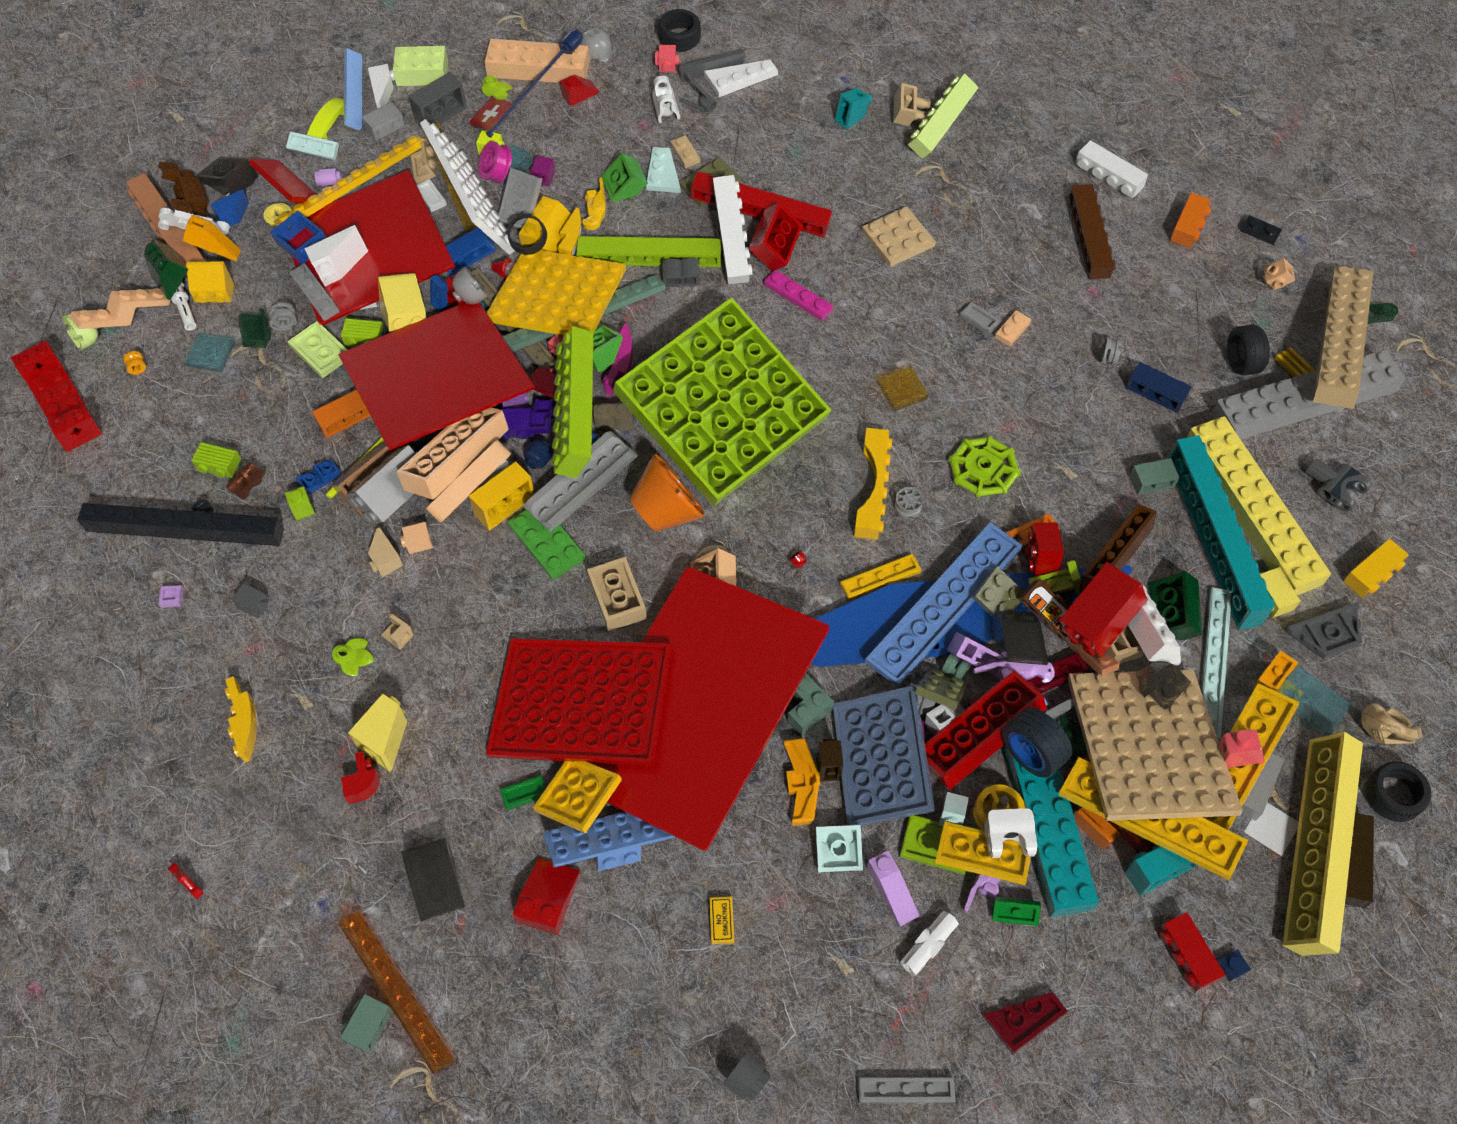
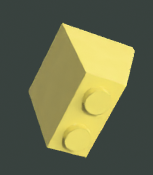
M415 273L378 277L380 311L389 332L426 319V311Z
M382 694L348 734L358 750L364 751L365 755L390 772L394 766L407 720L404 716L405 711L400 707L401 703L393 696L388 698Z

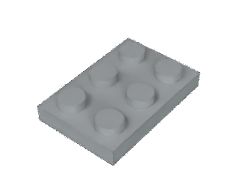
M510 168L499 211L500 219L498 220L510 224L519 215H531L536 206L542 178ZM528 218L517 221L513 226L522 229Z

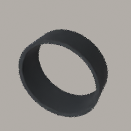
M522 214L511 221L508 227V240L516 252L524 255L535 254L544 247L547 241V230L537 217L530 214ZM524 218L535 219L542 227L541 239L536 245L529 248L517 246L510 237L512 226Z

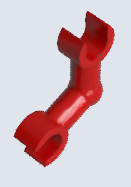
M175 862L167 868L176 877L177 881L196 899L204 894Z

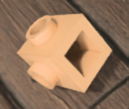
M1285 258L1263 267L1265 273L1263 276L1264 282L1274 290L1295 281L1293 266Z

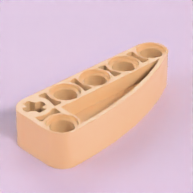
M497 439L426 510L437 521L443 522L512 453Z

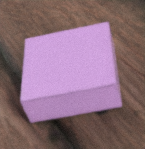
M181 585L161 586L159 606H181L183 587Z

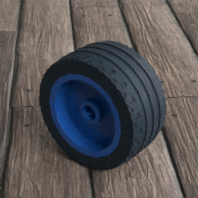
M1034 707L1024 709L1010 720L1002 730L1003 741L1010 754L1022 767L1035 776L1049 777L1060 769L1072 755V746L1067 734L1052 717L1040 709Z

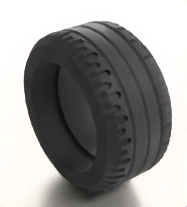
M674 9L666 12L658 22L660 43L662 45H676V52H684L694 48L701 38L699 18L694 13L685 9ZM675 28L688 29V31L683 33H674L670 30Z
M1251 324L1235 327L1228 336V360L1231 368L1238 375L1258 374L1263 372L1268 365L1270 357L1269 341L1265 331L1258 325Z
M1393 761L1381 765L1371 774L1366 784L1367 799L1372 808L1375 809L1374 811L1380 814V816L1395 822H1405L1416 818L1428 807L1431 800L1432 792L1429 781H1427V778L1419 769L1406 762ZM1391 777L1404 782L1412 792L1413 805L1403 806L1391 800L1384 790V778Z

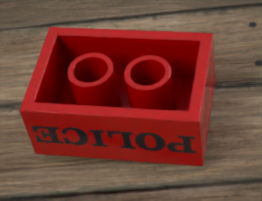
M777 203L764 210L748 250L772 272L788 265L803 225L780 203Z

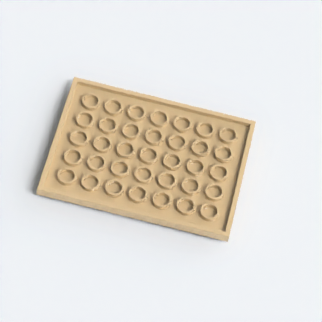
M1194 669L1112 672L1104 676L1098 673L1069 674L1068 683L1106 821L1241 815L1243 810L1224 760Z

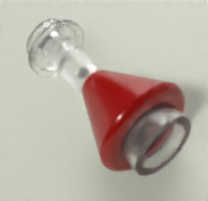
M482 258L474 263V268H479L481 271L483 269L492 270L506 280L515 264L509 258L495 263L484 262Z

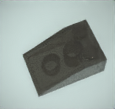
M220 156L195 177L224 196H229L253 185L254 180L259 176L254 168L250 166L248 159Z
M1004 609L1003 611L995 610L990 633L1006 662L1047 665L1048 658L1042 627L1036 615L1029 611L1020 613L1009 609Z
M445 837L401 851L421 922L465 908L450 846Z

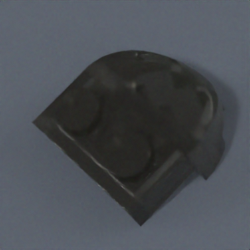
M1166 661L1152 662L1144 666L1137 675L1140 682L1138 689L1145 698L1147 695H1150L1164 710L1170 707L1191 683L1175 665Z

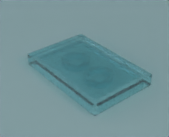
M1299 665L1295 667L1277 691L1300 702L1295 713L1325 736L1332 733L1352 705Z

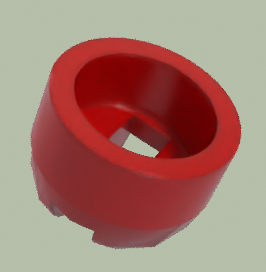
M799 550L789 559V562L794 567L801 568L806 564L807 559L805 554Z

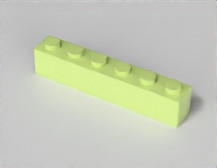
M965 73L960 77L956 76L950 84L952 86H949L942 93L943 98L941 97L934 104L936 106L935 109L932 108L926 116L928 118H925L919 124L920 129H917L910 136L912 139L908 146L921 159L933 151L979 88Z

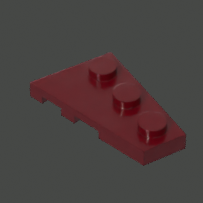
M1051 992L1026 1000L1020 1004L1009 1005L994 1012L984 1013L982 1017L1012 1055H1014L1066 1015L1068 1010Z

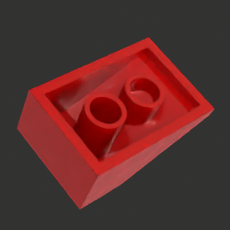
M538 858L512 916L515 922L559 935L581 871L564 865L554 867L552 862Z

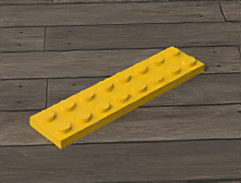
M1259 683L1230 731L1232 733L1239 732L1240 730H1257L1265 763L1228 768L1241 807L1244 805L1300 703ZM1237 816L1202 818L1230 830Z
M1079 757L1060 789L1059 796L1105 818L1091 763ZM1202 817L1111 821L1227 880H1230L1249 841Z

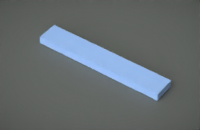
M347 48L344 52V125L360 131L362 128V54Z

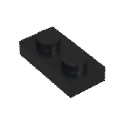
M1250 215L1241 228V232L1273 246L1282 231L1281 228Z

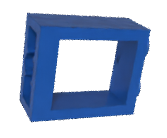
M298 210L270 232L276 244L301 265L309 260L305 248L326 239L323 231ZM306 229L313 237L295 251L287 242Z

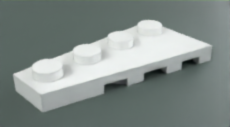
M771 60L704 71L705 78L719 97L778 75V69Z

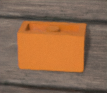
M1083 807L1074 814L1077 826L1104 851L1121 834L1105 818Z

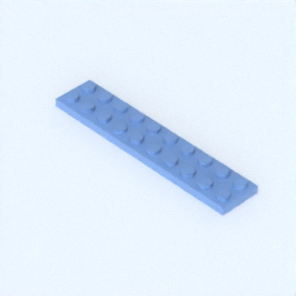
M990 522L868 655L865 663L896 687H899L975 602L972 596L991 570L997 566L1003 570L1018 554L1023 545Z

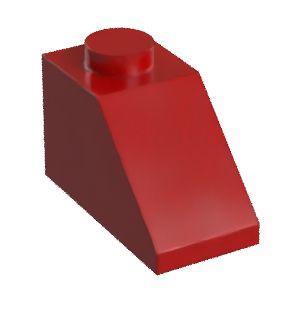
M573 75L560 81L562 96L570 106L599 94V90L591 80L578 75Z

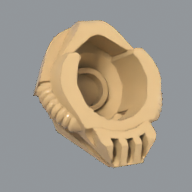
M1374 703L1366 706L1362 712V725L1377 743H1415L1416 739L1423 737L1421 727L1413 726L1401 712L1393 707H1389L1386 710L1381 705Z

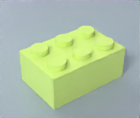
M445 46L395 47L393 74L397 86L428 85L447 74L448 58Z

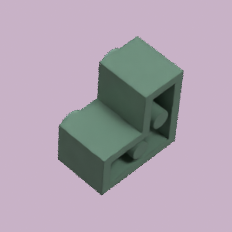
M807 674L803 677L792 697L798 705L788 713L787 723L803 737L833 712L834 701Z

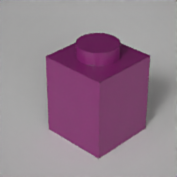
M537 156L531 169V175L542 178L541 185L549 186L555 174L554 159Z

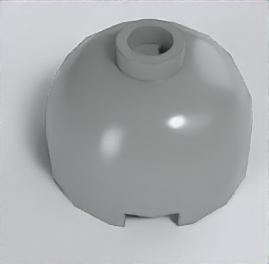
M591 28L583 32V39L580 45L588 46L590 61H592L591 59L598 58L601 61L611 54L612 45L610 37L604 30Z
M464 267L457 272L452 280V286L455 290L453 295L459 302L463 300L467 304H477L488 297L487 293L472 276L473 274Z

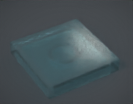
M198 333L185 364L188 367L222 372L235 342L230 338Z

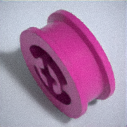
M495 141L488 142L479 158L478 171L480 177L485 180L491 178L494 183H501L510 170L512 161L511 149L506 145L499 146Z

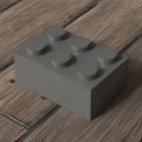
M451 72L408 96L414 120L421 128L420 123L425 119L430 124L434 123L438 126L467 109L462 82Z

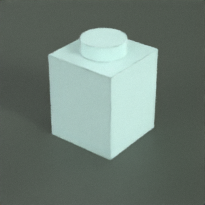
M947 792L939 825L944 826V822L963 825L969 798Z

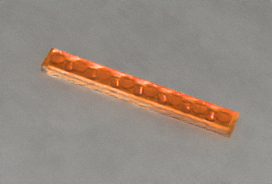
M360 911L340 918L338 925L432 1074L434 1075L451 1067L455 1062L454 1058Z

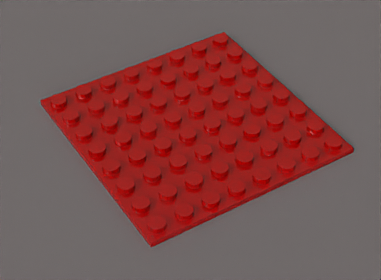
M409 170L329 203L306 217L323 231L326 238L355 225L368 249V252L342 279L327 286H324L310 259L305 262L306 266L340 311L324 321L311 304L319 325L323 326L378 302V277L415 273L419 284L430 279L432 276L455 268ZM304 229L288 241L287 244L296 251L311 239L313 235ZM292 257L296 268L299 267L301 264Z
M480 302L472 305L467 303L460 304L338 354L389 451L535 389L533 383Z

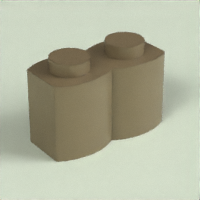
M623 402L614 405L609 403L594 405V422L597 431L607 432L614 429L627 431L634 428L633 414Z

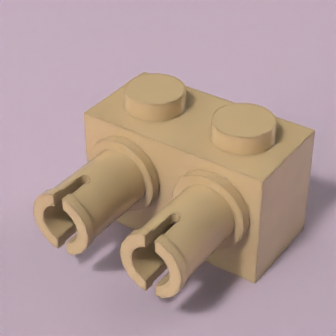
M901 83L894 96L893 123L910 126L913 120L922 122L925 118L927 119L926 115L928 112L917 110V108L928 110L930 99L917 97L916 86Z

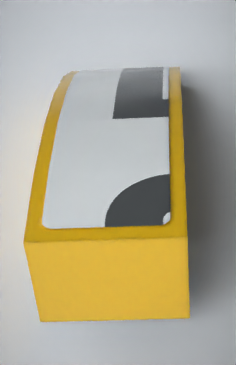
M577 207L560 231L562 242L558 246V250L561 254L577 256L578 236H582L581 215Z

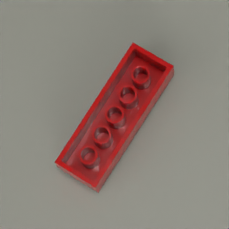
M1013 670L925 743L929 771L948 790H951L1005 745L1002 730L1017 714L1028 707H1034L1043 712L1047 709L1044 696Z

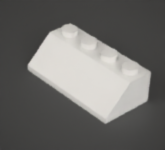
M1143 585L1148 601L1128 626L1149 661L1179 665L1181 663L1180 646L1175 640V635L1166 625L1165 619L1158 612L1155 602L1149 597L1146 587Z

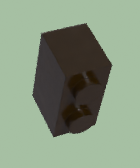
M825 739L819 742L817 764L820 782L841 780L843 771L841 740Z

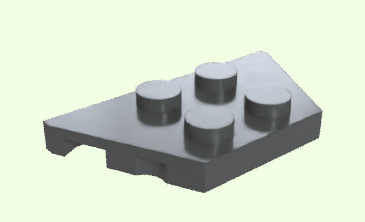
M1356 602L1288 626L1285 630L1322 659L1359 647L1362 644L1361 622L1358 619L1357 612L1359 604Z

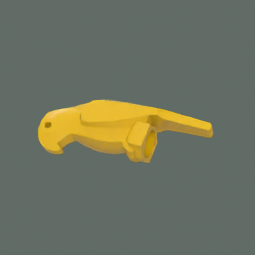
M602 177L599 178L600 191L589 190L585 194L589 217L583 219L582 224L588 230L598 229L606 215V199Z

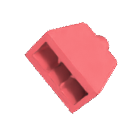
M1255 729L1226 733L1219 742L1228 768L1265 763L1258 733Z

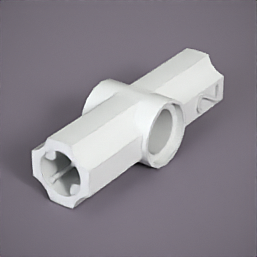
M943 911L933 924L920 934L914 943L915 945L900 962L907 972L916 976L929 959H933L945 944L944 941L959 924L955 917Z

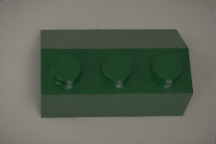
M152 239L145 247L144 257L152 279L164 296L170 300L187 273L188 268L173 248Z
M1183 571L1149 582L1150 598L1155 602L1156 608L1165 619L1169 630L1175 635V640H1187L1203 635L1198 579Z

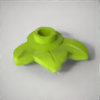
M486 76L481 88L483 94L488 97L494 96L499 100H506L508 98L506 91L511 90L512 86L506 82H499L494 76Z
M351 639L345 645L336 646L332 651L334 662L339 664L342 672L349 676L357 677L358 667L367 666L374 662L371 653L365 649L368 643L365 639ZM340 652H345L346 655H345V656H341V655H339V653H340Z

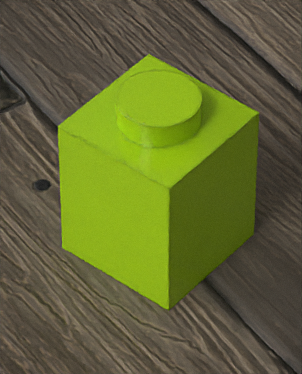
M304 486L285 493L296 521L315 514Z

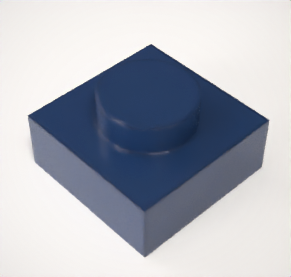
M1238 949L1217 960L1229 982L1251 970Z

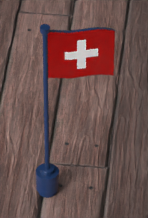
M573 29L559 42L561 51L514 104L505 100L495 99L492 96L469 121V124L474 128L486 130V135L491 138L498 126L563 53L572 54L579 47L583 39L582 34L578 30Z

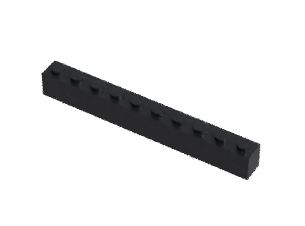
M92 503L82 504L77 519L86 532L280 546L284 532L278 517Z

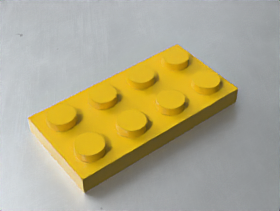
M944 822L935 863L1026 885L1031 856L1026 857L1023 854L1018 842L1005 840L1003 841V850L1000 858H991L983 830Z

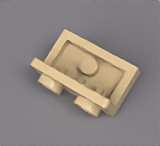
M424 141L420 142L422 150L411 155L414 179L417 184L436 176L435 168L437 166L433 160L434 151Z

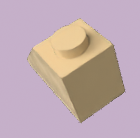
M377 528L368 552L371 559L368 563L374 573L378 571L380 576L384 577L403 566L381 528Z

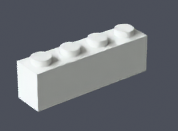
M1091 140L1078 152L1075 165L1132 199L1145 186L1148 177L1147 173Z

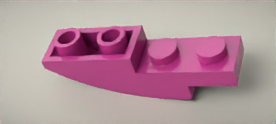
M624 324L622 330L618 331L623 339L615 361L610 365V372L608 375H605L603 380V386H605L607 395L613 396L615 382L630 372L632 368L633 350L628 324Z

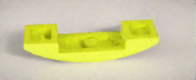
M335 97L329 100L315 116L307 135L328 140L327 132L338 116L344 115V99Z

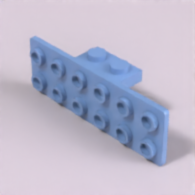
M626 812L595 819L586 834L569 826L543 832L554 867L596 857L598 871L641 861V846L675 838Z

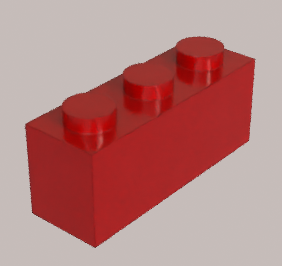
M1188 912L1164 923L1159 928L1161 940L1165 945L1169 946L1174 962L1181 967L1186 983L1193 987L1195 992L1219 981L1225 976Z

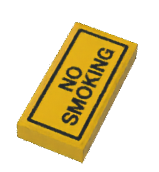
M732 897L710 898L712 945L734 944Z

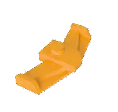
M805 738L783 740L794 771H786L789 795L796 794L792 825H808L815 818L818 789L821 785L820 774L816 769Z

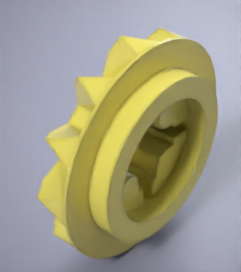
M284 203L272 204L264 211V219L272 227L275 225L274 220L278 219L275 213L280 215L291 211V208Z

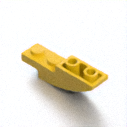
M233 676L225 679L227 687L224 688L227 698L231 699L233 703L230 706L233 717L228 718L230 726L227 727L230 738H234L235 745H233V750L236 757H241L246 763L250 761L256 741V709L251 695L248 691L242 693L239 683Z

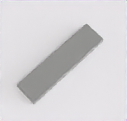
M858 1077L859 1103L956 1102L954 1077Z

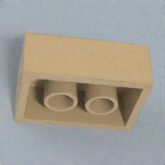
M626 557L587 569L589 582L608 632L647 619L646 607Z

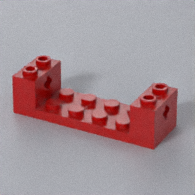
M46 340L10 357L44 412L53 434L66 452L102 435L101 430L64 367Z

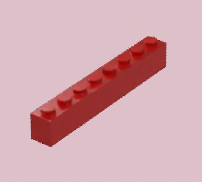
M698 171L691 186V199L716 206L713 178L716 176ZM739 183L740 192H737V197L741 198L742 209H739L740 213L761 219L765 209L780 203L803 225L801 231L825 238L831 221L832 210Z

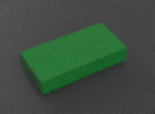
M542 775L502 788L500 792L505 808L509 811L539 800L546 788Z

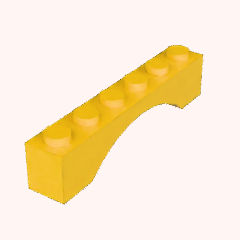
M866 428L863 455L873 469L875 488L866 503L857 510L854 537L878 540L879 532L883 533L884 521H880L881 515H885L886 504H882V499L887 497V487H884V482H888L889 471L886 470V466L890 465L891 454H887V450H891L892 446L889 430Z

